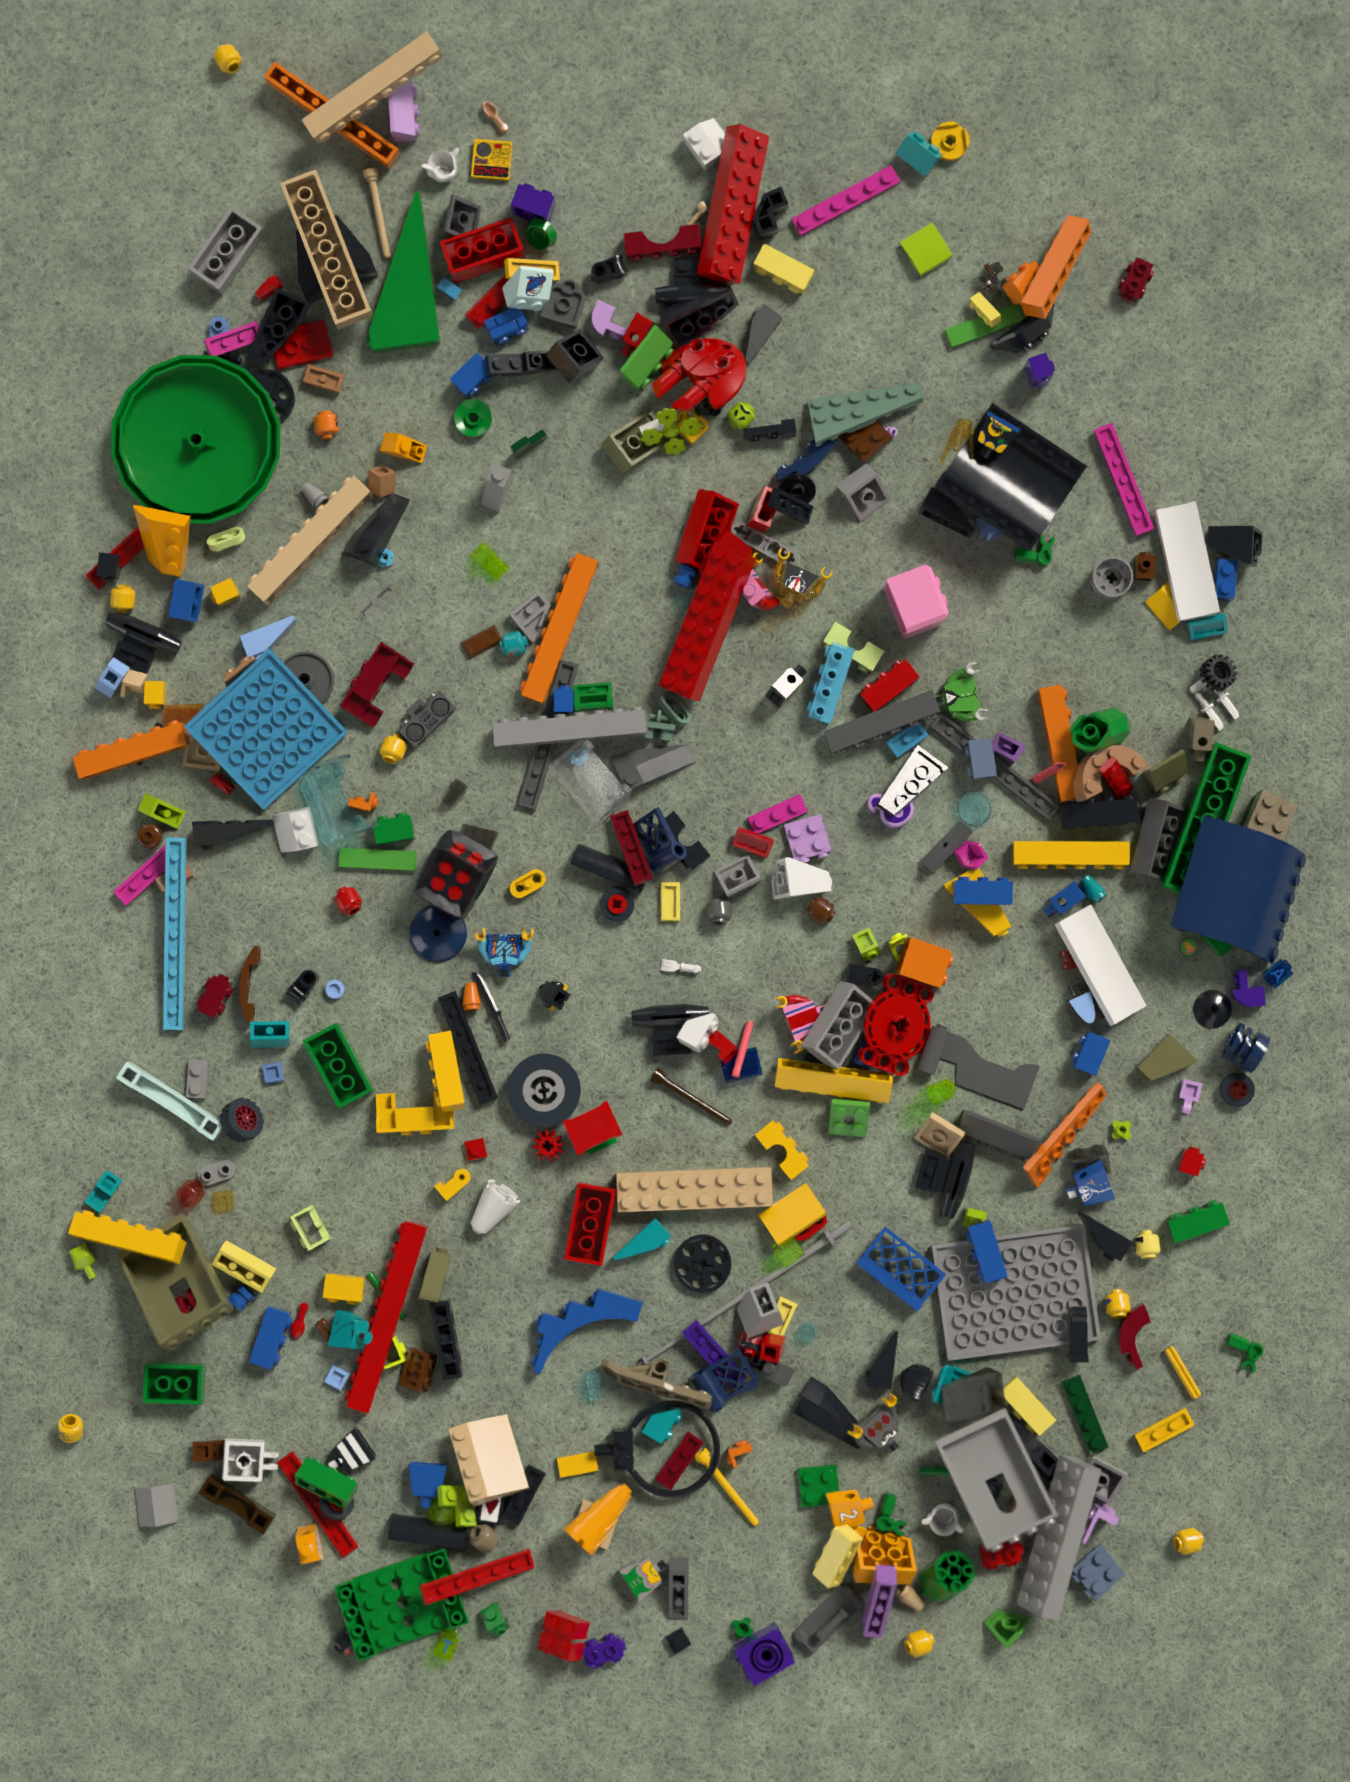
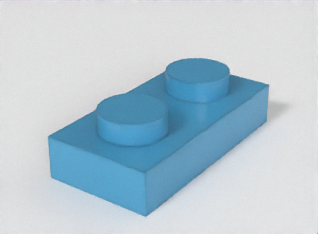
M921 724L911 728L908 726L887 741L886 744L898 758L926 738L928 734Z

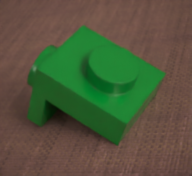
M497 1602L479 1611L488 1632L493 1637L504 1634L510 1628Z

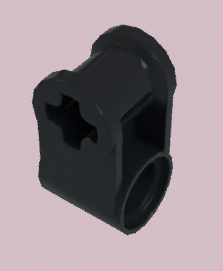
M617 255L595 263L591 268V279L595 283L600 284L627 276L629 273L623 265V256ZM600 269L605 274L599 277L594 272Z
M848 964L847 983L878 985L883 980V973L877 968ZM873 971H877V975H880V979H876V982H872V978H869V974H873Z
M315 970L303 971L286 990L285 995H290L298 1002L299 1006L302 1005L317 985L319 974ZM307 973H311L314 976V981L311 984L305 980Z

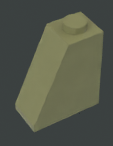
M1166 1034L1135 1068L1139 1070L1137 1074L1144 1081L1147 1079L1153 1081L1190 1066L1198 1060L1170 1034Z
M437 1247L436 1250L431 1251L419 1298L434 1302L441 1300L452 1255L448 1253L447 1249Z

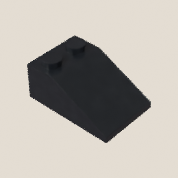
M930 488L919 514L970 538L975 529L951 498L936 488Z

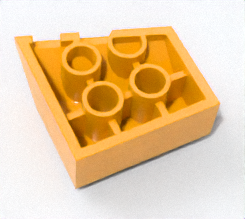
M134 505L133 509L148 561L163 574L181 577L187 565L190 516Z
M860 1526L852 1528L863 1538L851 1562L855 1583H871L876 1565L896 1567L897 1584L911 1585L917 1570L910 1538L891 1532L886 1534L875 1531L876 1527L868 1526V1529Z

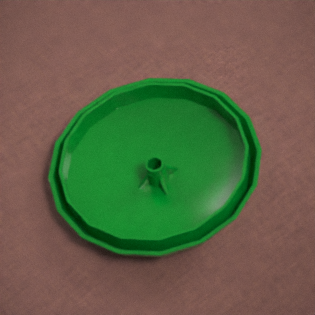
M179 355L149 367L125 390L112 419L111 456L122 485L143 507L190 516V523L211 524L242 512L267 488L280 458L281 424L269 393L245 368L215 355ZM200 438L201 442L198 445H196L194 442L198 441Z

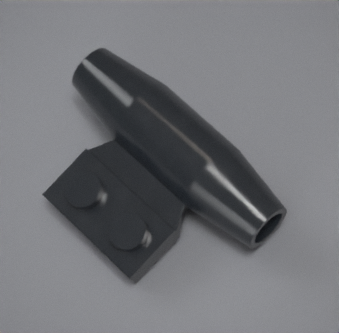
M674 258V279L677 284L655 288V303L672 306L729 289L731 286L710 283V279L697 275L700 258Z
M111 611L105 622V626L124 637L117 644L112 658L114 657L133 671L148 675L154 661V650L177 655L182 645L181 640L162 628L133 616Z
M673 1004L641 1008L631 1011L632 1026L655 1028L652 1036L653 1056L692 1054V1049L681 1044L677 1039V1035L687 1020L708 1015L709 1007Z
M961 1140L951 1161L944 1155L925 1150L915 1188L932 1193L942 1191L939 1215L954 1219L964 1199L973 1169L975 1144Z

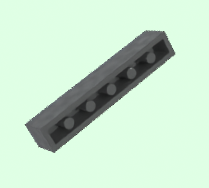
M930 690L824 732L832 753L837 752V755L848 752L849 747L855 745V748L866 745L865 741L873 739V741L884 738L883 734L891 732L892 735L901 732V727L909 725V728L919 725L922 719L927 718V721L935 719L941 711L933 690Z

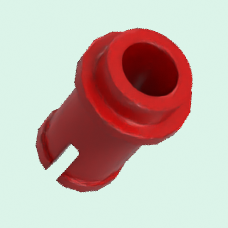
M216 772L210 779V782H212V786H217L228 796L235 786L223 778L222 773Z

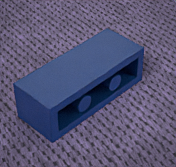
M958 877V880L953 881V904L1013 905V881H1008L1007 877H997L996 881H989V877H977V881H969L970 877Z
M988 1219L967 1226L968 1231L965 1232L968 1243L972 1242L973 1250H971L973 1260L978 1262L979 1268L976 1270L979 1279L989 1283L1008 1277L991 1221Z
M270 1305L267 1307L249 1363L270 1370L274 1365H278L281 1357L278 1352L280 1347L283 1348L287 1336H284L286 1328L290 1329L293 1318L290 1316L292 1312Z

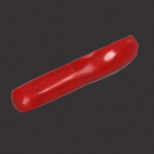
M302 1302L299 1305L297 1318L291 1324L290 1334L293 1339L300 1338L304 1333V1318L309 1309L306 1302Z

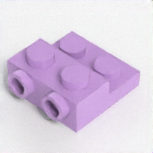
M821 814L784 824L793 859L805 863L810 861L809 857L817 856V859L827 857L828 852H831Z

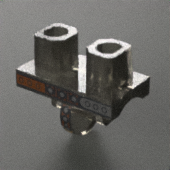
M999 261L991 265L989 263L983 265L982 272L986 278L984 276L979 278L982 283L979 290L981 292L986 290L989 295L995 291L999 299L1002 298L1006 293L1002 286L1007 280L1004 278L999 281L996 275L1003 272V267Z

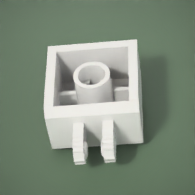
M225 1438L222 1479L226 1481L260 1482L262 1481L263 1470L278 1469V1465L274 1463L263 1464L264 1457L277 1458L279 1453L264 1451V1440ZM241 1456H245L248 1461H245V1464H241L239 1461Z

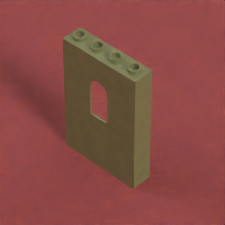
M183 1213L157 1228L164 1231L163 1234L169 1235L170 1232L179 1234L181 1239L186 1241L180 1264L126 1250L116 1254L159 1345L167 1352L176 1349L179 1344L193 1338L195 1334L209 1328L212 1323L226 1317L234 1310L190 1220ZM186 1278L197 1302L195 1309L187 1314L180 1311L169 1288Z

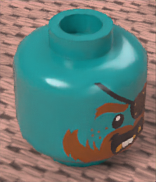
M519 631L504 634L502 640L499 641L503 655H507L508 658L524 655L526 653L525 647H529L526 635L522 636Z

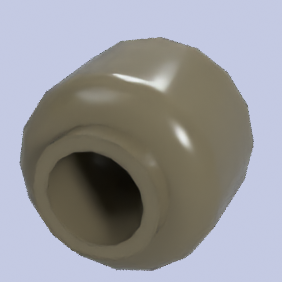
M479 1524L472 1528L469 1540L476 1549L487 1553L495 1548L498 1542V1534L487 1524Z

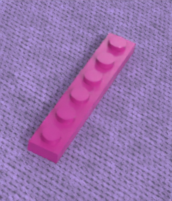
M892 165L791 218V221L801 237L900 183V180Z
M1110 423L1094 429L1093 432L1135 537L1153 530V524L1113 424Z

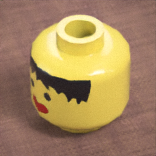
M1151 1230L1140 1231V1235L1134 1238L1136 1255L1141 1256V1259H1154L1160 1253L1159 1236L1152 1234Z

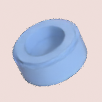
M331 980L325 986V993L331 999H339L345 992L343 983L338 980Z

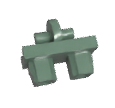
M658 709L657 715L650 714L649 720H657V722L648 721L649 735H642L643 739H653L654 730H661L660 740L670 742L676 726L674 724L661 723V721L668 722L669 717L663 716L662 710Z

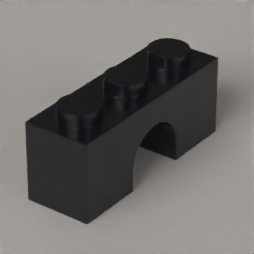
M673 811L665 820L676 841L679 842L678 835L686 825ZM662 832V840L665 838L668 840L665 833ZM697 841L691 846H685L687 855L680 862L687 870L691 868L693 871L708 859L710 854Z

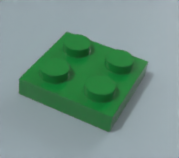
M837 1464L798 1468L802 1507L828 1505L826 1493L839 1492Z

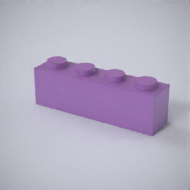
M876 1565L862 1616L863 1636L882 1638L897 1585L896 1567Z

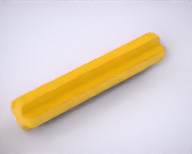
M1173 1346L1166 1348L1164 1353L1192 1399L1198 1398L1201 1392Z

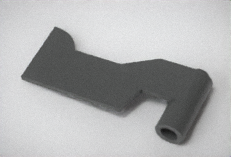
M937 1024L936 1027H931L916 1068L917 1070L934 1076L940 1059L943 1058L956 1063L957 1085L1019 1108H1025L1040 1066L1024 1064L1015 1071L982 1059L965 1038L948 1032V1027Z

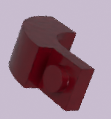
M1143 1303L1131 1308L1130 1313L1126 1315L1127 1317L1123 1318L1120 1322L1117 1332L1119 1352L1121 1354L1128 1352L1129 1355H1126L1129 1366H1133L1136 1370L1143 1368L1135 1344L1136 1335L1144 1325L1151 1323Z

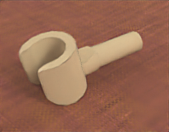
M704 201L696 205L699 212L689 221V225H693L699 217L708 212V206Z

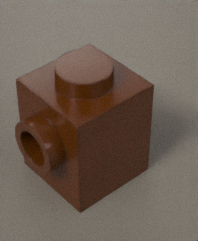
M1140 552L1139 555L1134 557L1133 580L1153 581L1155 579L1156 556L1151 555L1150 552Z

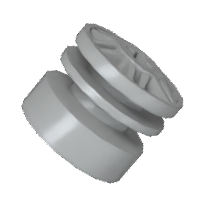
M1108 557L1101 560L1091 574L1093 590L1105 599L1121 597L1131 587L1133 582L1131 566L1119 557ZM1110 574H1113V578L1116 579L1112 584L1106 579Z

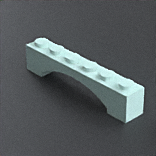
M126 1062L117 1075L116 1079L168 1109L212 1141L217 1140L223 1131L219 1118L134 1063Z

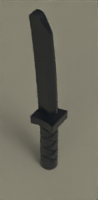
M472 972V976L491 1011L490 1015L494 1018L503 1041L510 1040L511 1038L501 1018V1010H498L482 976Z

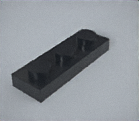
M779 488L772 489L768 507L802 524H809L814 507Z
M530 1464L528 1465L525 1476L529 1488L513 1494L502 1515L503 1518L518 1526L520 1525L546 1472Z

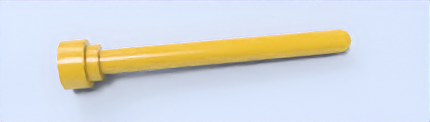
M705 1447L694 1458L698 1463L709 1468L711 1457L710 1452ZM716 1468L713 1474L715 1479L753 1526H757L759 1523L758 1519Z

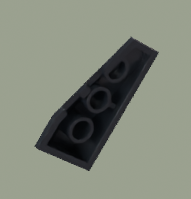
M276 288L249 350L247 359L265 366L304 321L311 302Z

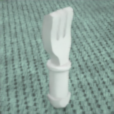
M667 959L661 960L660 970L675 972L681 970V972H693L695 974L701 972L699 965L678 964L676 961Z

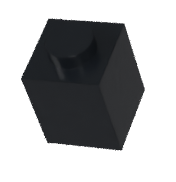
M99 553L97 576L102 578L104 582H113L114 579L119 580L122 557L118 554Z

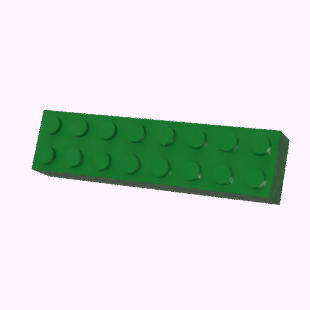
M1217 742L1212 744V750L1208 752L1160 888L1180 895L1203 816L1229 822L1252 757L1251 755Z

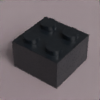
M581 329L556 341L546 354L569 384L593 372L604 359Z

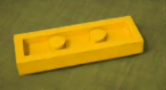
M513 258L504 260L506 279H510L520 266L551 269L554 272L552 282L560 280L558 261Z
M1184 1407L1135 1433L1134 1436L1141 1450L1146 1452L1195 1425L1187 1409Z

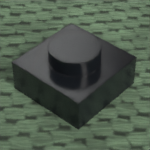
M682 1627L665 1636L674 1654L691 1645Z

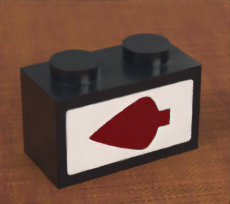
M505 1496L476 1506L477 1522L500 1525Z

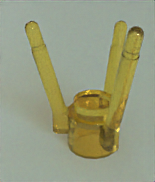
M966 419L957 420V424L953 428V433L940 460L941 463L944 462L955 436H957L954 452H957L961 438L969 436L970 458L974 457V429L971 428V421Z

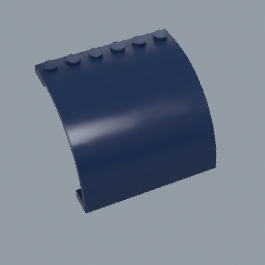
M1203 816L1170 926L1177 931H1189L1236 946L1259 956L1266 963L1273 964L1274 959L1278 957L1279 942L1284 937V925L1289 920L1290 905L1295 900V888L1300 883V871L1306 862L1305 854L1296 847L1260 831L1228 821Z

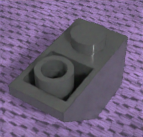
M760 1355L754 1356L749 1361L750 1366L754 1370L784 1387H787L795 1372L793 1368L781 1361L775 1363L761 1360Z

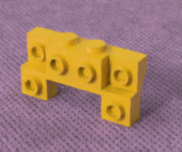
M433 1091L434 1106L397 1108L396 1093L376 1094L377 1133L401 1132V1135H412V1131H420V1134H432V1130L455 1129L454 1111L443 1113L442 1107H437L436 1096L439 1095V1091Z

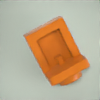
M740 1440L734 1443L735 1446L728 1448L729 1453L726 1454L729 1465L733 1464L734 1469L738 1468L735 1456L753 1451L750 1441Z

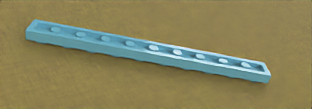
M166 837L164 1030L184 1029L187 838Z

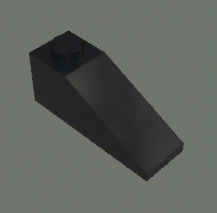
M1079 1211L1078 1216L1098 1249L1105 1252L1103 1256L1111 1261L1117 1259L1121 1262L1132 1241Z
M897 1330L891 1332L870 1364L869 1370H865L864 1382H867L868 1387L892 1389L898 1340Z

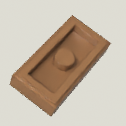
M308 364L303 384L340 394L345 375Z

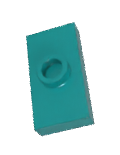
M1225 613L1187 621L1190 641L1228 633Z

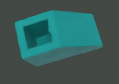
M674 1407L652 1413L643 1427L642 1433L660 1444L664 1440L668 1441L673 1433L670 1429L674 1423L677 1425L682 1417L680 1413L681 1408Z

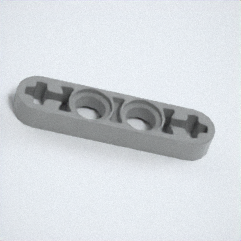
M736 522L732 526L731 532L750 548L778 563L777 554L771 555L767 551L768 546L774 544L778 547V551L781 548L784 549L783 554L786 556L789 550L790 554L793 555V560H795L789 563L792 565L797 564L798 555L792 549L748 527L743 522ZM741 526L743 527V532L747 534L748 530H750L751 533L748 536V540H744L746 536L743 534L736 535V530L734 529ZM752 536H760L762 539L761 544L753 545L751 543ZM784 560V567L787 566L786 560Z

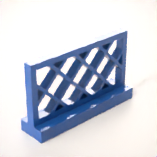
M886 1226L857 1261L859 1266L916 1311H919L924 1302L946 1276V1273ZM885 1232L892 1236L893 1245L882 1246L881 1237ZM905 1246L908 1249L909 1257L897 1258L896 1247ZM894 1247L895 1258L883 1259L882 1248ZM873 1249H880L881 1260L873 1261L867 1255ZM910 1251L916 1256H910ZM920 1258L923 1261L924 1269L912 1270L911 1259ZM909 1259L910 1270L899 1271L897 1260ZM895 1261L897 1272L888 1273L884 1268V1262ZM935 1270L940 1276L936 1281L928 1282L926 1271ZM924 1271L925 1282L914 1284L913 1272ZM911 1273L912 1284L903 1285L900 1282L899 1274ZM928 1284H933L931 1288L928 1289ZM926 1285L927 1293L922 1299L915 1294L914 1286Z

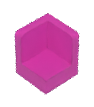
M966 841L954 851L963 868L976 870L988 859L983 847L977 842Z

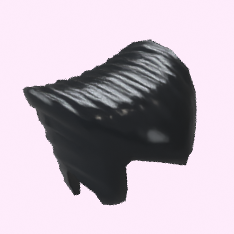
M914 1364L905 1368L900 1373V1386L903 1394L912 1401H921L924 1392L929 1387V1382L934 1372L922 1364Z

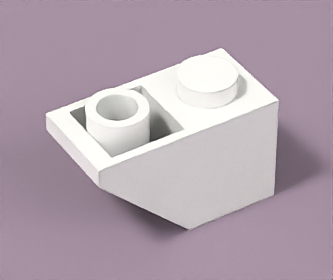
M711 1013L687 1020L677 1035V1039L681 1044L700 1053L702 1049L706 1048L711 1033H714L718 1028L719 1020L717 1016Z

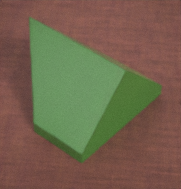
M996 1609L984 1623L1008 1649L1022 1635L1031 1617L1002 1612Z

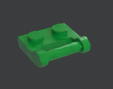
M612 682L573 685L575 713L584 710L608 709L609 711L613 709Z

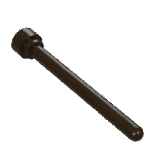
M656 1069L650 1079L651 1082L665 1085L724 1124H732L731 1118L666 1078L667 1075L664 1074L663 1070Z

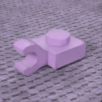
M1182 1079L1178 1098L1184 1100L1180 1113L1190 1114L1192 1101H1199L1203 1083Z

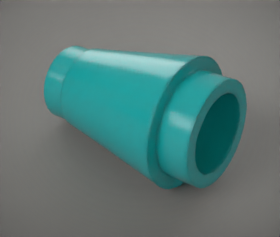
M1090 875L1085 876L1080 881L1089 900L1093 901L1094 904L1101 901L1107 895L1105 889Z

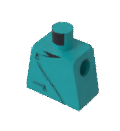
M336 1310L328 1346L363 1349L365 1344H369L372 1340V1334L368 1332L369 1322L351 1311Z

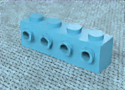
M833 642L831 646H827L824 655L827 657L825 664H821L818 674L822 676L820 682L815 683L812 692L815 693L814 701H809L807 711L810 713L808 717L829 724L832 722L855 651L854 648Z

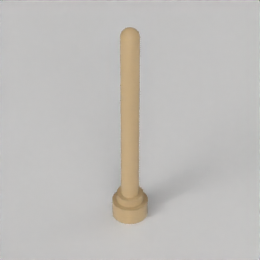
M369 168L363 170V176L370 187L383 257L388 260L391 254L376 183L379 177L378 169Z

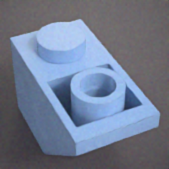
M113 657L94 688L111 698L130 667Z

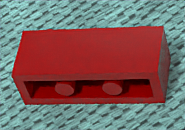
M899 659L891 666L892 670L890 672H882L876 677L877 682L873 685L868 683L861 689L860 697L872 712L881 709L920 678L906 659L903 662Z

